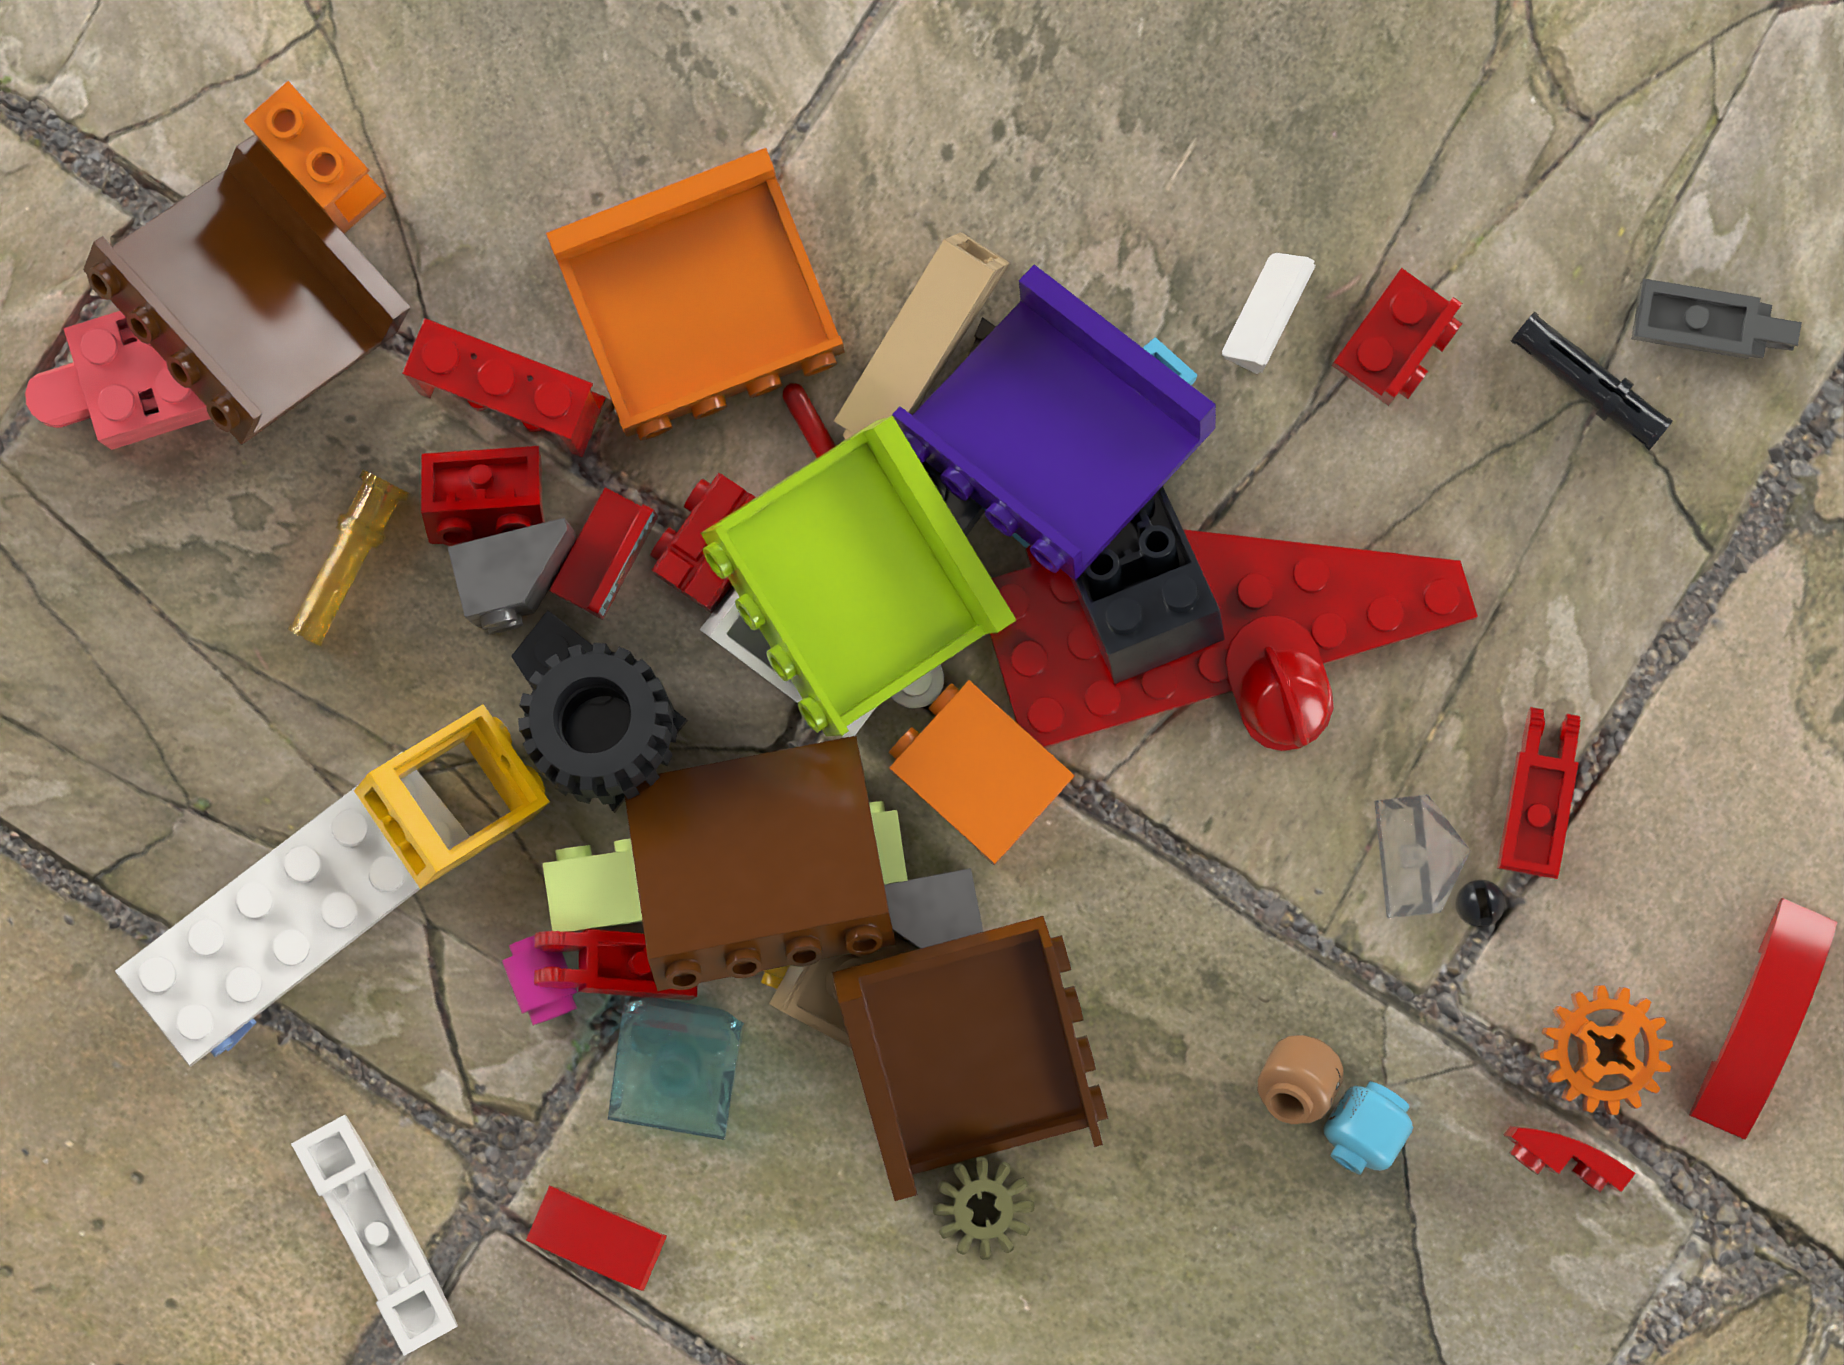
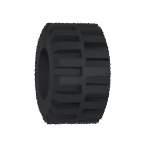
M593 643V651L585 652L581 644L569 647L568 650L571 657L561 661L557 654L546 660L545 662L550 670L544 676L535 671L529 680V683L534 688L531 695L522 694L519 706L525 714L523 718H518L519 732L525 739V742L522 744L527 755L544 778L548 779L554 788L565 796L571 793L577 801L590 804L592 798H598L603 805L615 804V796L624 793L629 800L640 794L636 787L642 782L646 781L652 786L660 778L656 772L660 764L668 766L672 758L669 745L670 742L676 743L677 729L673 723V718H676L673 705L662 683L655 676L651 667L643 659L637 661L631 651L618 647L616 652H612L606 643ZM597 696H614L627 702L631 709L630 725L624 737L615 746L599 753H583L569 746L566 741L567 724L570 716L580 704Z

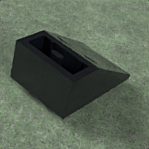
M1163 486L1076 580L1070 577L1093 636L1115 684L1225 640L1220 609Z

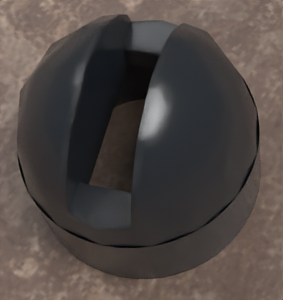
M1475 880L1465 884L1459 890L1456 897V910L1459 917L1473 927H1487L1496 923L1501 918L1505 909V898L1501 889L1488 880ZM1485 888L1490 917H1480L1475 889Z

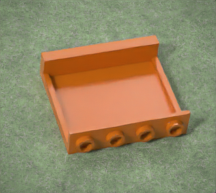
M766 148L546 233L626 437L638 434L641 441L654 438L673 428L670 420L691 412L695 419L713 415L728 407L725 399L745 391L748 392L750 398L767 394L783 385L781 377L801 369L804 376L821 373L837 364L835 356L845 353L841 336L838 335Z

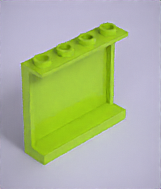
M893 416L871 423L701 532L708 545L703 548L708 564L721 579L728 577L739 595V598L735 600L739 614L752 630L760 629L771 647L766 652L771 666L782 680L787 682L791 679L802 697V700L798 702L802 716L815 732L818 733L822 730L825 736H843L849 732L848 725L985 634L998 633L1016 621V618Z

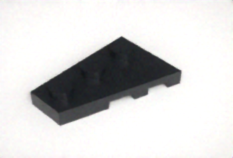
M547 610L511 657L529 683L535 671L544 676L550 670L545 661L553 655L557 654L559 659L563 661L571 657L568 650L569 647L581 644L585 652L593 651V645ZM597 696L586 700L574 710L569 718L566 728L567 743L572 749L583 753H599L612 748L624 737L631 721L630 706L626 701L614 696ZM674 710L676 718H673V723L678 734L688 720ZM624 793L615 796V804H608L614 813L625 801Z

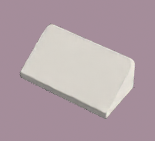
M1274 253L1268 258L1222 350V356L1225 359L1256 374L1263 372L1316 266L1314 265V260L1308 257Z

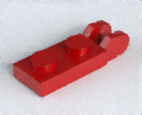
M1530 707L1523 732L1522 748L1516 755L1497 869L1554 880L1558 879L1579 762H1575V755L1580 730V716L1565 715L1559 730L1558 758L1538 755L1540 739L1545 727L1544 710Z
M586 929L580 933L544 931L535 934L534 948L545 952L579 951L578 969H562L549 966L535 970L534 985L558 989L578 988V992L677 1000H692L698 995V985L686 990L671 988L657 991L648 961L644 933Z

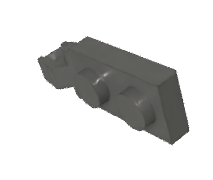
M1643 279L1640 283L1631 340L1745 359L1749 357L1763 358L1766 347L1793 351L1794 347L1798 346L1802 322L1771 317L1772 305L1760 302L1761 298Z

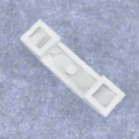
M346 1114L291 1143L319 1196H323L378 1299L376 1304L403 1355H407L458 1327L444 1293L411 1227Z

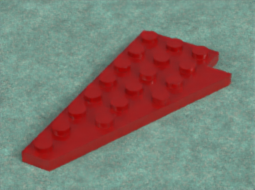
M1183 529L1220 609L1225 640L1115 684L1093 636L1070 576L1061 569L1054 573L1045 568L1032 555L1030 551L1031 545L1025 548L1030 567L991 578L1016 618V621L998 633H991L989 635L1016 723L1046 748L1232 692L1226 667L1229 645L1240 628L1257 617L1279 615L1294 619L1310 632L1319 649L1323 664L1467 622L1476 619L1478 615L1460 560Z

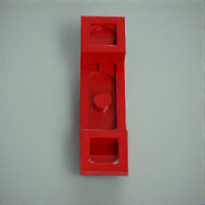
M1784 898L1780 899L1758 951L1761 957L1717 1061L1711 1062L1689 1116L1746 1140L1781 1073L1803 1023L1823 971L1837 921Z

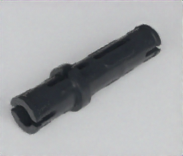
M1535 311L1512 338L1511 342L1514 345L1517 344L1550 370L1557 378L1564 381L1599 409L1596 412L1598 417L1603 421L1608 417L1645 445L1648 451L1673 422L1672 419L1665 417L1632 391L1631 388L1634 384L1625 377L1621 382L1584 353L1582 349L1541 319Z

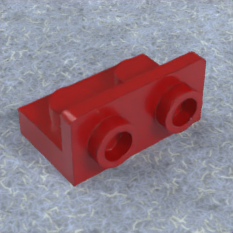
M1401 268L1331 366L1388 406L1398 393L1409 399L1428 373V370L1420 365L1422 359L1432 346L1443 352L1463 324L1453 317L1463 303L1454 297L1450 301L1446 300Z
M539 446L421 454V514L428 542L430 544L454 546L545 523L542 509V463Z

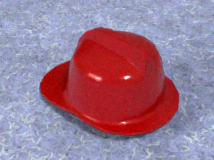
M1279 615L1257 617L1242 626L1230 642L1226 656L1228 680L1244 726L1251 738L1266 748L1286 751L1308 745L1316 740L1328 726L1334 709L1332 689L1315 641L1310 632L1294 619Z

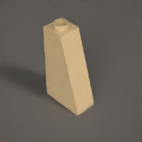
M962 232L942 241L834 422L845 428L842 434L845 439L850 438L876 420L892 416L899 406L911 415L915 413L1010 264L1008 261Z

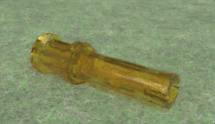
M364 469L359 476L362 484L347 513H340L336 519V522H338L336 528L340 530V533L295 619L288 627L289 631L298 636H303L304 639L318 646H322L323 639L371 547L377 549L386 540L383 531L398 502L406 501L410 494Z

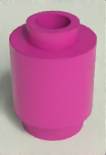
M535 935L509 945L513 956L502 960L521 1013L528 1012L533 1026L576 1010L577 1006L573 995L578 993L576 988L558 989L534 985L535 970L549 966L569 969L563 952H545L534 948Z

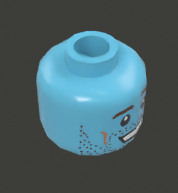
M1372 1081L1366 1087H1350L1343 1094L1323 1128L1326 1138L1335 1147L1330 1156L1337 1163L1356 1174H1361L1365 1167L1378 1171L1389 1168L1413 1130V1123L1406 1113L1410 1107L1409 1104L1390 1089Z

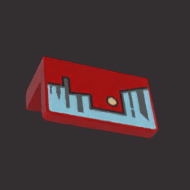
M605 487L549 591L603 620L658 519L655 510L644 504L640 506Z

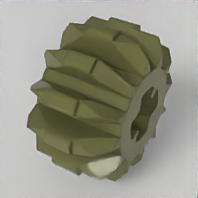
M983 1156L978 1157L976 1161L978 1173L976 1178H970L966 1167L962 1163H958L953 1167L956 1176L963 1183L960 1189L948 1181L941 1180L939 1182L938 1190L955 1199L954 1204H934L933 1214L938 1216L955 1215V1220L943 1225L939 1229V1234L945 1239L962 1229L965 1233L957 1244L956 1250L958 1253L965 1255L971 1246L973 1238L980 1239L979 1253L981 1259L988 1260L991 1257L989 1239L997 1237L1005 1253H1010L1014 1250L1012 1241L1005 1234L1008 1227L1020 1235H1028L1030 1227L1026 1223L1013 1218L1014 1212H1033L1035 1205L1030 1200H1012V1196L1024 1191L1028 1187V1182L1024 1177L1016 1179L1009 1186L1005 1187L1002 1183L1008 1176L1011 1165L1005 1161L1001 1162L994 1178L987 1177V1158ZM984 1191L993 1193L995 1195L994 1207L1000 1211L998 1217L990 1222L988 1217H985L986 1224L974 1222L972 1220L974 1211L967 1205L968 1200L974 1194H977L978 1198L982 1199L981 1192Z

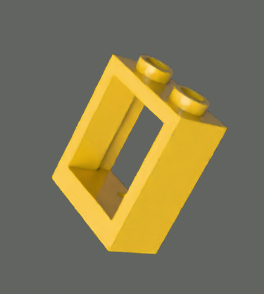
M484 704L372 770L354 790L420 889L530 822L550 803L545 795V787L541 777L531 766L525 765L512 747V739L507 727L500 719L492 717ZM464 742L511 812L448 850L401 779Z

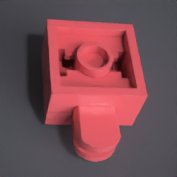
M121 311L63 328L73 363L36 374L28 381L25 392L26 405L31 414L49 427L61 428L91 418L97 440L111 450L211 419L206 405L190 388L181 386L172 377L166 361L151 344L141 342L133 334L127 323V318ZM158 410H159L158 413H155V414H151V415L146 416V414H149V413H152V412H155V411H158Z

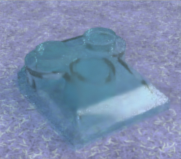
M646 998L640 1001L626 1002L621 1017L607 1120L725 1140L738 1056L743 1039V1022L736 1019L729 1012L719 1008L679 1001Z

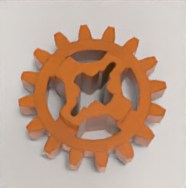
M1605 985L1594 986L1593 1000L1591 1001L1581 991H1575L1571 994L1572 1003L1575 1007L1573 1010L1570 1011L1561 1006H1556L1552 1010L1556 1018L1561 1021L1559 1027L1543 1028L1542 1030L1543 1035L1554 1040V1047L1552 1049L1540 1052V1059L1555 1061L1557 1066L1556 1069L1547 1075L1548 1082L1555 1083L1564 1080L1568 1085L1564 1089L1561 1098L1571 1102L1580 1094L1583 1095V1111L1593 1113L1598 1107L1600 1100L1604 1102L1606 1112L1610 1115H1617L1619 1113L1620 1100L1622 1099L1631 1108L1638 1109L1642 1106L1638 1093L1641 1089L1654 1094L1660 1091L1657 1082L1652 1079L1655 1072H1670L1671 1070L1669 1064L1659 1060V1051H1665L1673 1047V1041L1658 1039L1656 1031L1667 1023L1665 1018L1656 1017L1648 1019L1645 1014L1650 1008L1651 1001L1647 998H1642L1633 1005L1629 1004L1630 989L1625 987H1619L1613 999H1609ZM1603 1009L1620 1012L1618 1017H1614L1608 1025L1602 1026L1596 1025L1592 1020H1588L1585 1017L1594 1011ZM1639 1032L1644 1041L1643 1063L1636 1058L1634 1038ZM1590 1036L1609 1040L1614 1037L1616 1042L1613 1044L1612 1049L1618 1055L1617 1059L1623 1064L1609 1060H1602L1598 1063L1596 1058L1599 1056L1600 1050L1595 1045L1596 1041ZM1570 1037L1577 1042L1579 1061L1573 1068L1568 1057ZM1616 1074L1620 1079H1624L1627 1084L1612 1090H1599L1592 1087L1604 1075Z

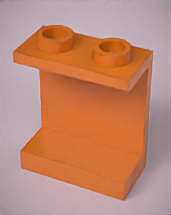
M289 81L243 120L263 146L344 234L386 197L384 191L367 174L370 170Z
M970 680L961 689H958L951 683L928 708L935 715V718L925 729L919 733L915 728L911 727L890 749L888 753L896 760L889 767V771L906 783L971 842L981 855L992 865H995L1072 781L1075 775Z

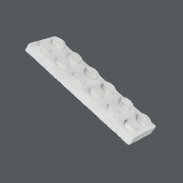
M417 770L401 779L448 850L470 837ZM355 788L115 970L118 977L190 1067L420 890L355 794Z

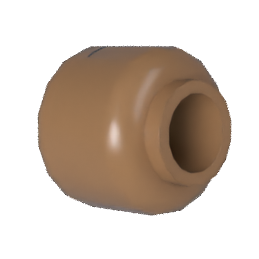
M1305 1035L1288 1036L1279 1040L1271 1050L1258 1076L1257 1091L1268 1111L1278 1120L1289 1124L1313 1123L1322 1119L1330 1109L1343 1082L1344 1068L1339 1056L1323 1041Z

